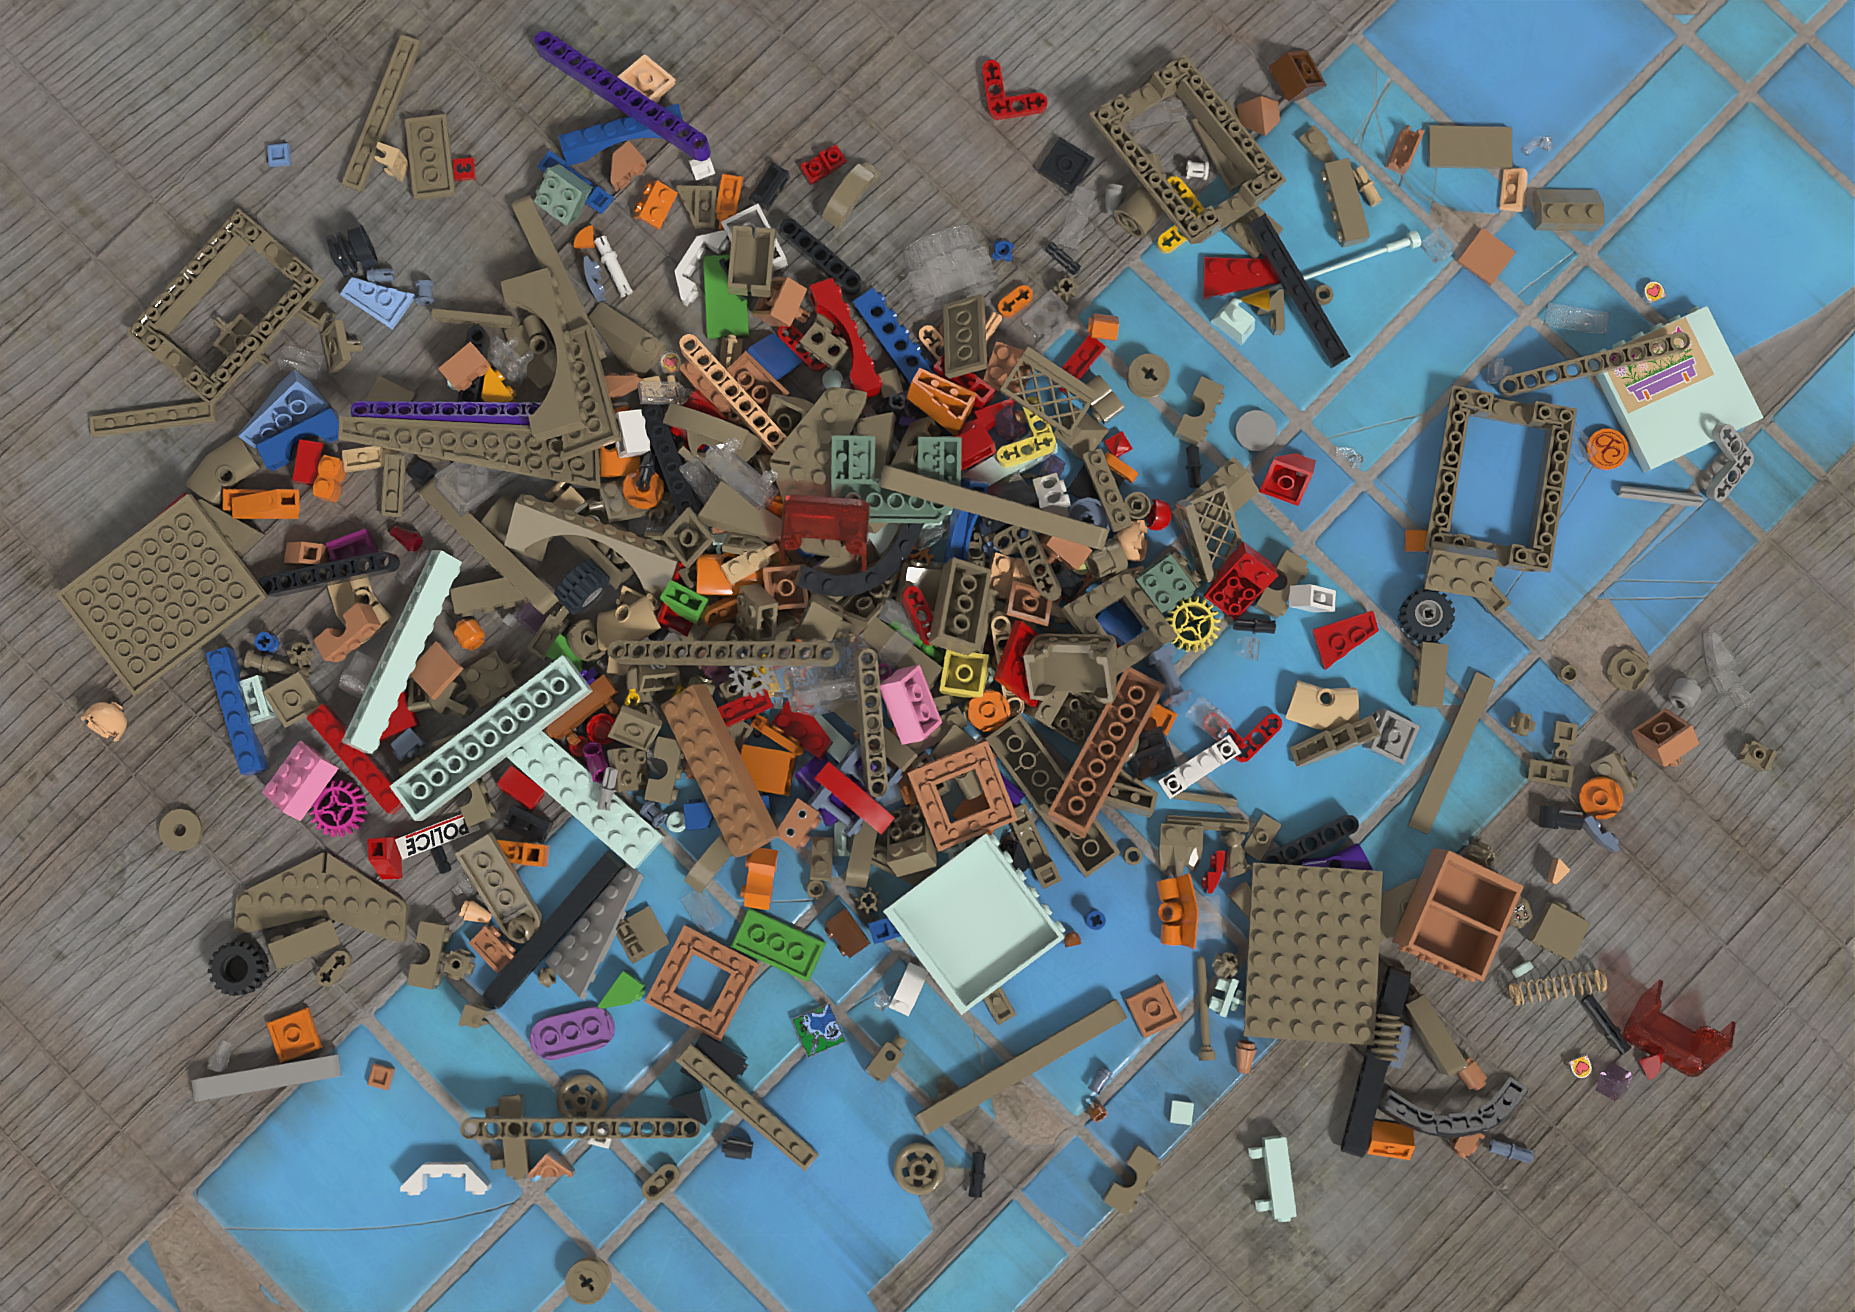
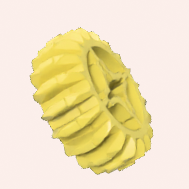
M1196 596L1193 602L1191 597L1186 599V603L1181 599L1178 601L1180 606L1177 605L1174 608L1175 611L1172 610L1167 613L1171 617H1165V619L1178 635L1170 643L1175 644L1178 641V650L1185 645V652H1189L1190 646H1192L1193 652L1196 653L1198 652V645L1203 651L1206 649L1205 643L1209 646L1213 644L1210 638L1217 639L1218 636L1213 631L1219 632L1220 627L1214 626V624L1220 623L1221 620L1213 618L1218 614V611L1211 613L1210 610L1214 605L1210 604L1206 607V599H1203L1201 604L1198 603L1199 596ZM1188 608L1198 609L1201 612H1203L1204 615L1199 617L1192 614L1191 611L1188 610ZM1182 610L1184 623L1176 628V616ZM1188 619H1190L1191 622L1199 621L1197 625L1194 626L1196 629H1194L1193 627L1184 628L1189 623ZM1208 621L1207 634L1202 638L1200 625ZM1189 632L1193 638L1195 637L1196 641L1184 639L1180 633Z

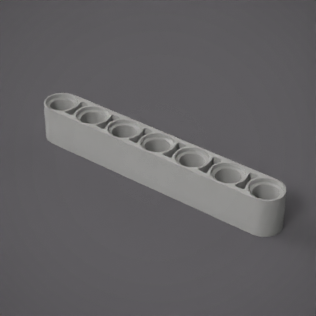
M339 1054L193 1079L191 1084L194 1102L338 1077L342 1076Z

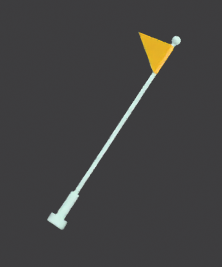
M1416 230L1407 233V238L1387 244L1385 248L1303 277L1306 280L1383 252L1389 253L1406 246H1410L1412 249L1421 246L1420 236ZM1279 284L1239 299L1233 298L1231 301L1237 305L1240 302H1245L1270 311L1269 292L1283 287Z

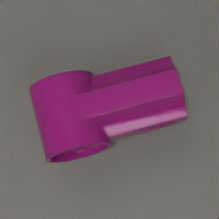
M591 742L584 746L583 753L593 782L601 784L608 765L601 744Z

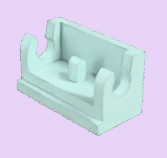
M256 675L239 682L243 688L252 724L276 717L273 708L262 693L267 689L265 677Z

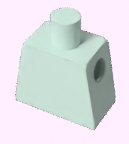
M1233 301L1225 304L1211 320L1215 326L1241 346L1255 330L1254 317Z

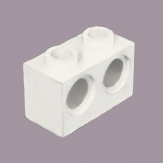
M1057 473L1032 479L1040 508L1063 516H1069L1067 507L1071 506L1068 494H1063L1067 492L1063 480L1059 481Z

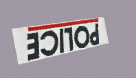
M461 814L395 839L402 859L478 831L480 828L479 825L472 828L467 827L465 819Z

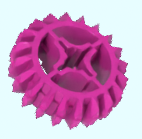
M332 780L331 786L328 783L315 803L312 804L311 807H314V811H309V815H315V818L311 822L318 823L316 829H323V834L328 835L330 833L331 837H336L337 834L340 837H345L346 832L353 834L352 827L359 829L360 826L357 822L365 821L361 814L368 813L367 810H362V806L368 805L367 802H361L365 794H358L360 788H353L352 782L346 785L345 780H340L339 784L337 780ZM340 791L348 794L353 803H345L343 796H340ZM332 794L329 805L323 807L325 800ZM337 805L346 806L345 808L338 810L339 812L331 810L335 809V806ZM353 810L351 818L344 824L346 814ZM324 814H331L337 826L330 824Z

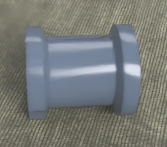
M416 281L417 298L415 303L419 305L434 304V299L432 298L433 281Z
M653 801L647 802L639 812V815L646 817L655 829L660 827L668 816L666 812H661Z

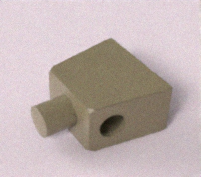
M813 592L798 623L797 635L830 642L836 632L847 636L852 624L842 620L843 608L819 593Z
M897 1034L891 1043L885 1042L864 1071L880 1084L884 1083L904 1056L901 1050L907 1041ZM887 1052H890L893 1056L890 1061L885 1058Z

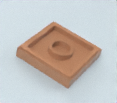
M1482 228L1457 263L1491 286L1516 252Z
M436 641L416 662L415 669L409 675L430 698L435 700L464 668Z
M1164 981L1125 999L1143 1038L1183 1020Z

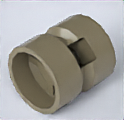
M1133 492L1124 500L1131 520H1144L1150 512L1151 502L1144 493Z

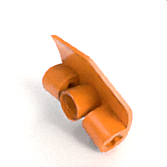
M627 405L613 409L614 414L629 411ZM616 443L615 448L612 450H607L604 447L600 448V477L627 476L640 466V456L619 458Z
M733 553L701 554L696 559V593L699 595H738L740 586L759 583L761 586L764 585L763 568L730 585L720 566L724 564L723 561H731L740 555Z
M1190 873L1177 878L1157 881L1156 886L1159 899L1162 901L1158 909V915L1164 921L1161 925L1160 943L1165 945H1183L1195 949L1199 911Z

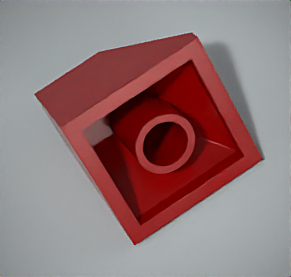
M1297 453L1274 457L1259 492L1299 506L1313 476L1316 460Z

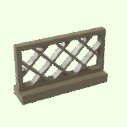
M1030 347L1026 348L999 390L1068 437L1072 435L1089 406L1098 395V392ZM1022 362L1030 366L1032 375L1021 377L1019 367ZM1045 376L1048 378L1049 386L1038 388L1036 377ZM1033 378L1035 389L1024 391L1022 380ZM1018 381L1021 392L1012 393L1006 387L1010 382ZM1054 388H1063L1066 391L1067 398L1056 400ZM1050 389L1053 401L1042 403L1039 391ZM1036 392L1038 404L1030 405L1026 402L1025 394ZM1080 399L1086 404L1082 410L1074 411L1071 400ZM1068 401L1070 412L1059 414L1057 403ZM1054 404L1056 415L1048 417L1044 414L1043 406ZM1071 415L1073 425L1068 430L1062 426L1060 417Z
M1225 484L1187 501L1183 499L1176 502L1196 570L1202 580L1208 583L1215 580V576L1219 573L1233 549L1243 542ZM1222 492L1223 499L1220 505L1212 503L1215 495ZM1204 501L1206 504L1202 513H1197L1194 504ZM1211 505L1218 507L1213 519L1206 517ZM1223 510L1227 511L1229 516L1225 524L1218 522ZM1204 519L1212 521L1207 533L1201 529ZM1216 524L1223 526L1219 538L1212 535ZM1228 529L1233 530L1234 533L1231 543L1224 541ZM1210 537L1217 540L1213 551L1207 548ZM1222 542L1229 545L1225 556L1217 554ZM1215 557L1222 558L1220 567L1214 569L1212 564Z

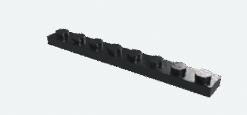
M1263 214L1248 223L1246 227L1329 366L1333 368L1351 357L1267 215Z

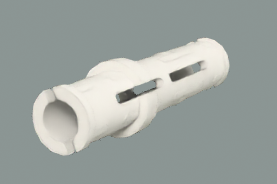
M601 236L602 240L599 237L594 241L602 256L601 261L606 264L620 296L626 297L625 294L627 293L628 296L633 290L630 288L616 259V252L612 251L607 237Z

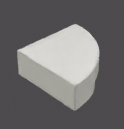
M605 1126L599 1128L598 1131L600 1133H606L609 1131L610 1128L609 1126ZM611 1139L588 1140V1144L607 1149L611 1143Z

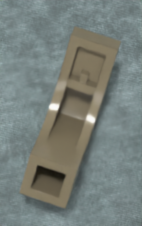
M866 161L862 165L858 163L834 192L822 214V218L839 229L848 221L861 196L880 179L882 173Z
M722 833L701 856L684 879L699 894L713 881L720 869L732 856Z

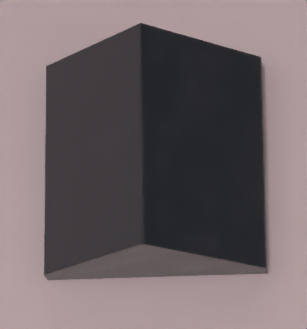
M704 1087L676 1095L667 1104L705 1126L712 1118Z

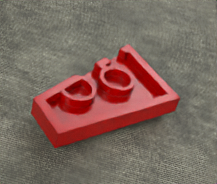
M1373 610L1312 629L1324 670L1331 667L1333 663L1343 658L1348 652L1379 631Z
M794 690L770 725H775L783 730V734L788 738L792 736L800 741L799 745L822 760L832 746L833 741Z

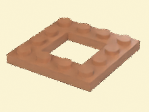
M987 740L907 771L938 852L1018 820ZM975 769L989 807L950 822L936 784Z
M684 925L644 1002L721 1041L760 963ZM693 955L731 974L712 1012L674 992Z

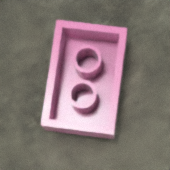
M920 664L898 669L880 684L881 696L885 700L889 716L893 720L896 734L902 744L924 740L942 723Z
M299 741L266 785L262 794L283 813L301 821L339 768L317 749Z

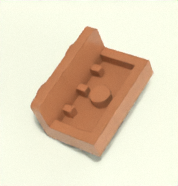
M484 925L482 930L469 944L499 974L517 955L514 952L516 948L509 941L505 942L500 937L501 932L494 925Z

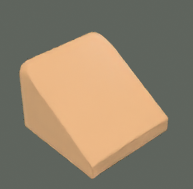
M1559 858L1552 859L1547 878L1548 884H1557L1570 870Z

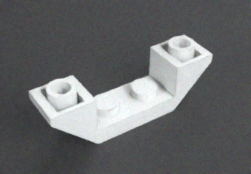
M725 230L697 236L675 269L683 305L688 306L689 302H694L698 295L696 284L686 277H690L694 272V265L698 259L701 260L705 255V248L707 247L719 255L723 250L726 251L729 248L731 241Z
M1230 735L1173 770L1160 779L1158 783L1168 798L1171 799L1241 752Z
M471 1161L426 1162L400 1187V1192H407V1195H420V1191L427 1189V1174H429V1177H442V1174L451 1173V1177H463L464 1173H466L465 1191H472L473 1195L485 1194V1191L492 1188V1183Z

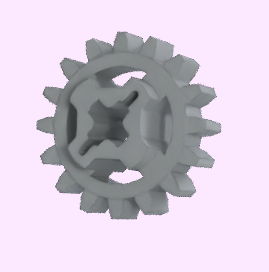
M730 666L734 673L730 674L729 677L735 679L731 685H738L736 689L738 693L744 690L743 696L748 697L749 693H751V696L756 698L757 692L763 696L764 689L771 690L769 683H775V680L771 679V676L776 675L775 671H771V668L774 666H764L766 675L761 670L762 666ZM745 671H747V672H753V671H754L757 675H759V676H761V677H760V678H758V677H756V678H755V677H752V678H751V676H749V674H746ZM739 674H741V675L743 676V679H744V683H743V684H742L741 681H740ZM763 682L762 685H760L757 688H754L755 684Z

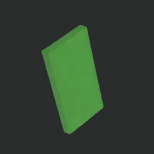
M730 255L703 256L707 338L718 339L728 337V335L749 337L747 299L741 302L738 295L728 293V278L719 264V260L722 258L728 260Z
M748 908L731 947L809 982L826 942Z

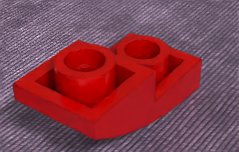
M836 144L819 152L817 157L801 164L799 169L809 185H812L847 163V160Z
M1214 851V855L1210 856V867L1214 868V872H1205V876H1202L1201 886L1202 889H1205V893L1212 894L1220 880L1224 867L1225 851Z

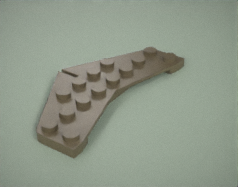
M839 387L828 388L770 458L771 461L790 463V465L769 462L799 547L805 553L840 558L841 541L837 507L831 501L832 435L851 434L866 404L867 392Z
M321 853L239 893L236 898L233 933H249L323 916L392 941L405 942L408 904L405 900L331 853H327L326 873H324L326 853Z

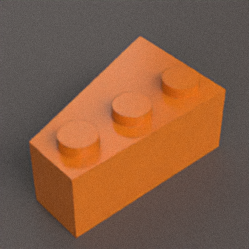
M919 368L911 382L907 399L951 434L958 436L972 410L977 393Z

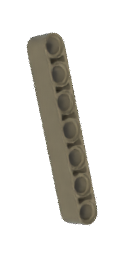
M861 647L855 651L853 659L863 781L866 792L876 798H880L888 791L878 657L872 649ZM868 652L870 655L869 661L863 663L861 656ZM866 674H870L871 682L865 685L863 678ZM871 695L873 702L870 706H866L865 699ZM870 717H874V725L868 728L867 720ZM875 738L877 741L876 746L873 749H869V741ZM877 760L878 767L875 770H871V762ZM879 781L880 788L873 792V783Z

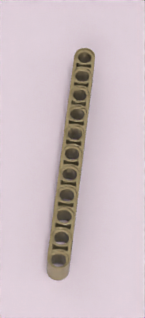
M884 465L878 486L1100 550L1104 549L1109 529L889 465Z
M613 641L607 649L609 657L622 665L830 667L836 665L840 659L838 650L828 642ZM623 649V653L617 657L618 651ZM644 649L643 654L637 657L638 652ZM664 649L663 655L658 657V652ZM685 649L684 655L678 657L679 652ZM706 649L704 656L699 657L700 651ZM726 649L725 656L719 657L720 652ZM747 650L746 656L740 658L741 652ZM764 650H768L767 656L761 658V653ZM789 650V655L782 658V653ZM811 650L810 655L807 658H803V653ZM832 650L831 656L824 658L825 652Z
M1117 998L1113 999L914 1115V1118L923 1134L927 1135L1119 1024L1127 1016Z
M689 1116L470 1117L460 1125V1134L465 1139L694 1138L700 1132V1123ZM469 1122L476 1125V1132L473 1134H469L465 1130V1125ZM491 1122L496 1123L499 1127L498 1132L495 1134L487 1130V1125ZM516 1122L520 1124L521 1131L514 1134L509 1130V1125ZM539 1122L543 1126V1131L538 1134L534 1133L531 1130V1125ZM557 1122H562L565 1125V1131L563 1133H556L553 1125ZM578 1122H584L588 1129L584 1133H578L575 1125ZM600 1122H606L610 1129L606 1133H600L597 1130V1125ZM622 1122H628L631 1125V1130L628 1133H622L619 1130V1125ZM644 1122H650L653 1125V1130L649 1133H644L641 1130V1125ZM672 1122L675 1125L674 1131L666 1133L662 1128L664 1123ZM687 1122H694L697 1125L694 1132L688 1133L685 1131L684 1126Z

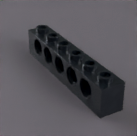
M659 401L639 408L641 409L642 416L645 418L646 429L678 516L680 517L689 507L698 517L701 512L678 453L670 427L663 423L665 413Z

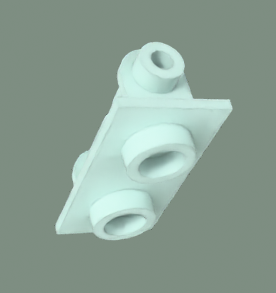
M841 821L835 823L833 856H850L855 835L852 834L850 837L843 831L847 826Z

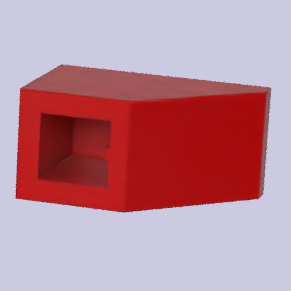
M400 836L367 839L368 860L382 880L403 879L401 854L395 841Z

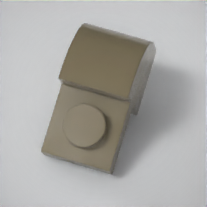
M453 681L435 700L431 698L433 708L442 715L447 716L449 709H451V714L462 718L463 715L470 716L472 708L454 701L461 685Z

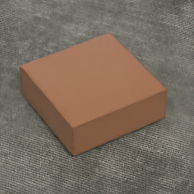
M374 1063L367 1085L390 1090L395 1068Z

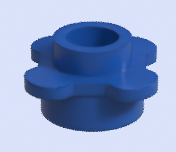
M995 241L993 245L995 252L992 254V258L995 261L1001 259L1010 262L1013 258L1011 255V251L1014 248L1013 243Z

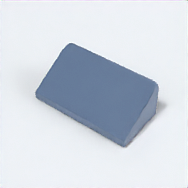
M1406 1025L1398 1027L1403 1032L1402 1035L1396 1036V1038L1401 1040V1043L1394 1045L1400 1049V1052L1393 1053L1399 1060L1389 1061V1066L1398 1069L1402 1066L1413 1028Z

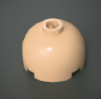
M1131 520L1132 525L1117 531V534H1113V539L1121 545L1128 561L1142 562L1146 557L1148 540H1145L1144 533H1148L1147 525L1144 520Z
M106 702L95 703L81 716L82 721L85 718L89 721L87 726L105 738H108L109 735L115 737L113 739L115 742L119 741L127 726L126 716L121 712L123 708L115 702H111V704Z

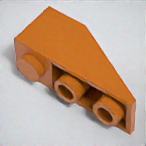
M276 489L232 498V519H298L299 489Z

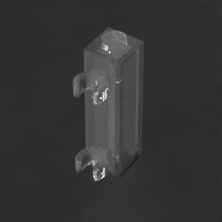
M735 437L732 441L728 439L725 444L711 446L706 452L703 464L758 511L769 508L779 492L772 485L778 477V473L771 469L770 472L765 471L761 476L734 453L741 444Z

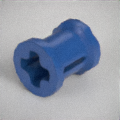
M268 632L259 633L254 640L255 646L267 653L275 652L280 644L278 637ZM268 639H269V640H270V643H267L266 646H265V645H264V642H267Z
M1096 910L1089 912L1085 917L1087 926L1093 930H1100L1106 922L1104 914ZM1098 914V919L1101 922L1092 926L1090 917H1095Z

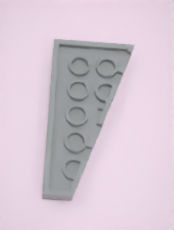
M628 863L625 864L545 961L582 1000H585L588 994L586 990L589 983L594 981L596 977L594 973L599 963L604 961L617 934L616 927L620 919L623 920L626 915L624 911L628 902L633 900L644 877Z

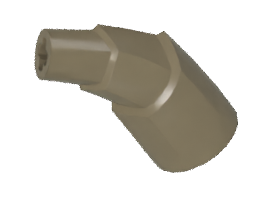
M1156 153L1146 154L1166 179V173L1163 172L1160 156ZM1139 180L1138 186L1130 192L1114 211V217L1126 232L1136 238H1143L1163 209Z

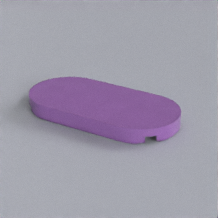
M597 1006L549 1016L539 1020L533 1027L529 1037L530 1046L533 1052L546 1060H556L603 1048L612 1040L615 1033V1022L612 1015L606 1009H600Z

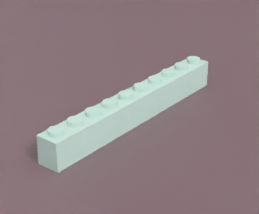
M1043 425V426H1041V427H1039V428H1038V427H1035V428L1038 429V430H1040V429H1043L1045 426ZM1031 430L1025 437L1021 439L1017 438L1014 441H1012L1011 444L1033 437ZM1043 440V444H1045L1046 447H1049L1050 442H1047V440ZM1036 442V443H1034V444H1035V446H1036V451H1038L1039 448H1038L1037 442ZM1056 443L1055 450L1050 454L1007 468L999 465L997 450L989 459H983L971 470L961 472V477L978 479L988 483L990 486L1016 473L1022 475L1058 452V444ZM1023 446L1020 451L1027 455L1033 449L1030 446ZM1015 449L1014 453L1016 458H1018L1017 449ZM1004 453L1003 458L1010 460V456ZM946 515L942 523L949 520L951 515ZM888 523L876 534L867 533L879 558L882 557L881 554L891 543L900 523ZM924 523L919 537L939 525Z
M441 550L431 551L343 737V743L373 754V751L378 748L380 736L388 727V719L398 705L397 700L407 686L408 676L415 669V661L424 650V642L434 628L433 623L436 617L442 611L445 597L451 592L453 580L460 572L461 561Z

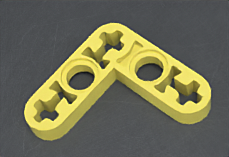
M1031 396L1026 398L1027 403L1038 404L1037 397ZM1023 407V412L1033 437L1001 447L997 452L999 465L1007 468L1052 453L1056 447V440L1050 424L1037 415L1033 416L1031 411ZM1036 421H1042L1045 423V427L1038 430L1034 428L1033 424ZM1043 440H1047V442H1050V446L1046 447V445L1043 444ZM1036 442H1037V446H1038V448H1039L1038 451H1036V446H1035V444H1034V443H1036ZM1023 446H1030L1033 449L1027 455L1023 454L1020 450ZM1015 449H1017L1018 458H1016L1014 453ZM1007 453L1010 456V460L1003 458V454Z

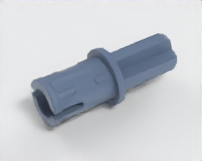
M1495 1139L1490 1140L1488 1147L1490 1153L1506 1156L1509 1160L1513 1158L1531 1163L1533 1159L1532 1150L1515 1146L1512 1142L1508 1144Z

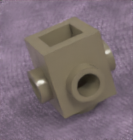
M463 948L451 950L444 957L442 965L445 966L443 971L447 972V976L459 981L460 978H468L475 969L476 964L474 962L476 957L470 955L471 952ZM456 961H459V962H460V967H459V968H455V967H454L455 964H456Z

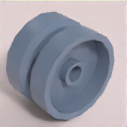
M1092 498L1079 499L1068 509L1069 516L1067 517L1081 521L1090 519L1092 524L1110 530L1109 521L1099 500Z

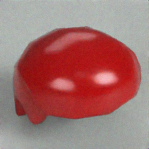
M1153 499V504L1147 515V528L1153 531H1161L1169 525L1172 511L1169 504L1165 501Z
M605 713L592 716L586 726L589 740L604 746L612 743L614 739L608 737L615 718Z

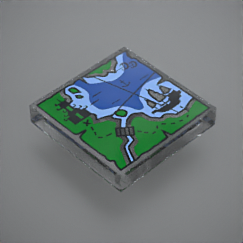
M831 1001L791 1018L807 1059L847 1042Z

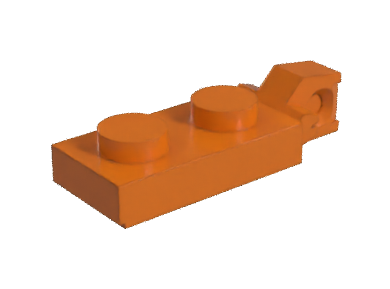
M722 173L715 210L716 220L720 221V231L724 230L721 222L737 214L743 184L742 176Z
M756 715L750 724L751 726L798 756L803 754L805 749L799 746L800 741L792 736L786 738L782 735L784 733L783 730L775 725L771 727L767 718Z

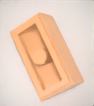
M1525 168L1503 169L1500 210L1524 212L1528 172Z

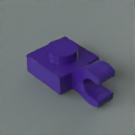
M594 667L589 671L584 669L580 673L589 685L602 676Z

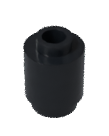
M728 1135L727 1140L723 1139L721 1152L725 1153L726 1158L751 1159L754 1141H748L749 1138Z

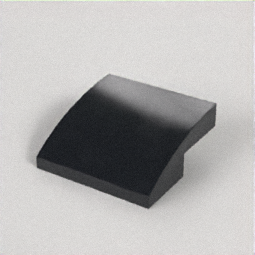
M1162 726L1139 735L1137 751L1129 760L1136 779L1144 781L1178 768Z

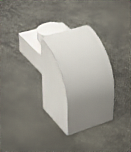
M909 962L889 1008L909 1016L925 982L928 970Z

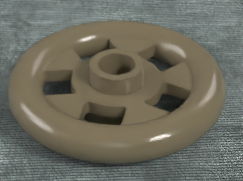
M580 1074L570 1077L562 1084L557 1094V1108L562 1117H577V1111H586V1117H603L608 1106L606 1088L597 1078L591 1075ZM577 1084L580 1090L572 1094L569 1089ZM588 1084L596 1089L593 1095L585 1090ZM579 1097L585 1098L586 1102L584 1105L578 1102ZM571 1099L572 1106L574 1107L570 1110L567 1109L565 1101ZM593 1100L600 1101L597 1110L591 1109ZM578 1122L575 1126L585 1127L587 1125L584 1122Z
M922 1142L911 1143L902 1148L897 1154L893 1165L894 1177L899 1186L906 1192L914 1195L928 1194L934 1191L944 1178L945 1163L943 1157L930 1144ZM915 1152L917 1158L909 1162L907 1156ZM926 1153L933 1157L930 1163L922 1158ZM916 1165H922L923 1170L921 1172H917L915 1170ZM908 1167L910 1176L904 1177L902 1168ZM930 1169L936 1170L933 1179L927 1177ZM913 1179H923V1186H914Z

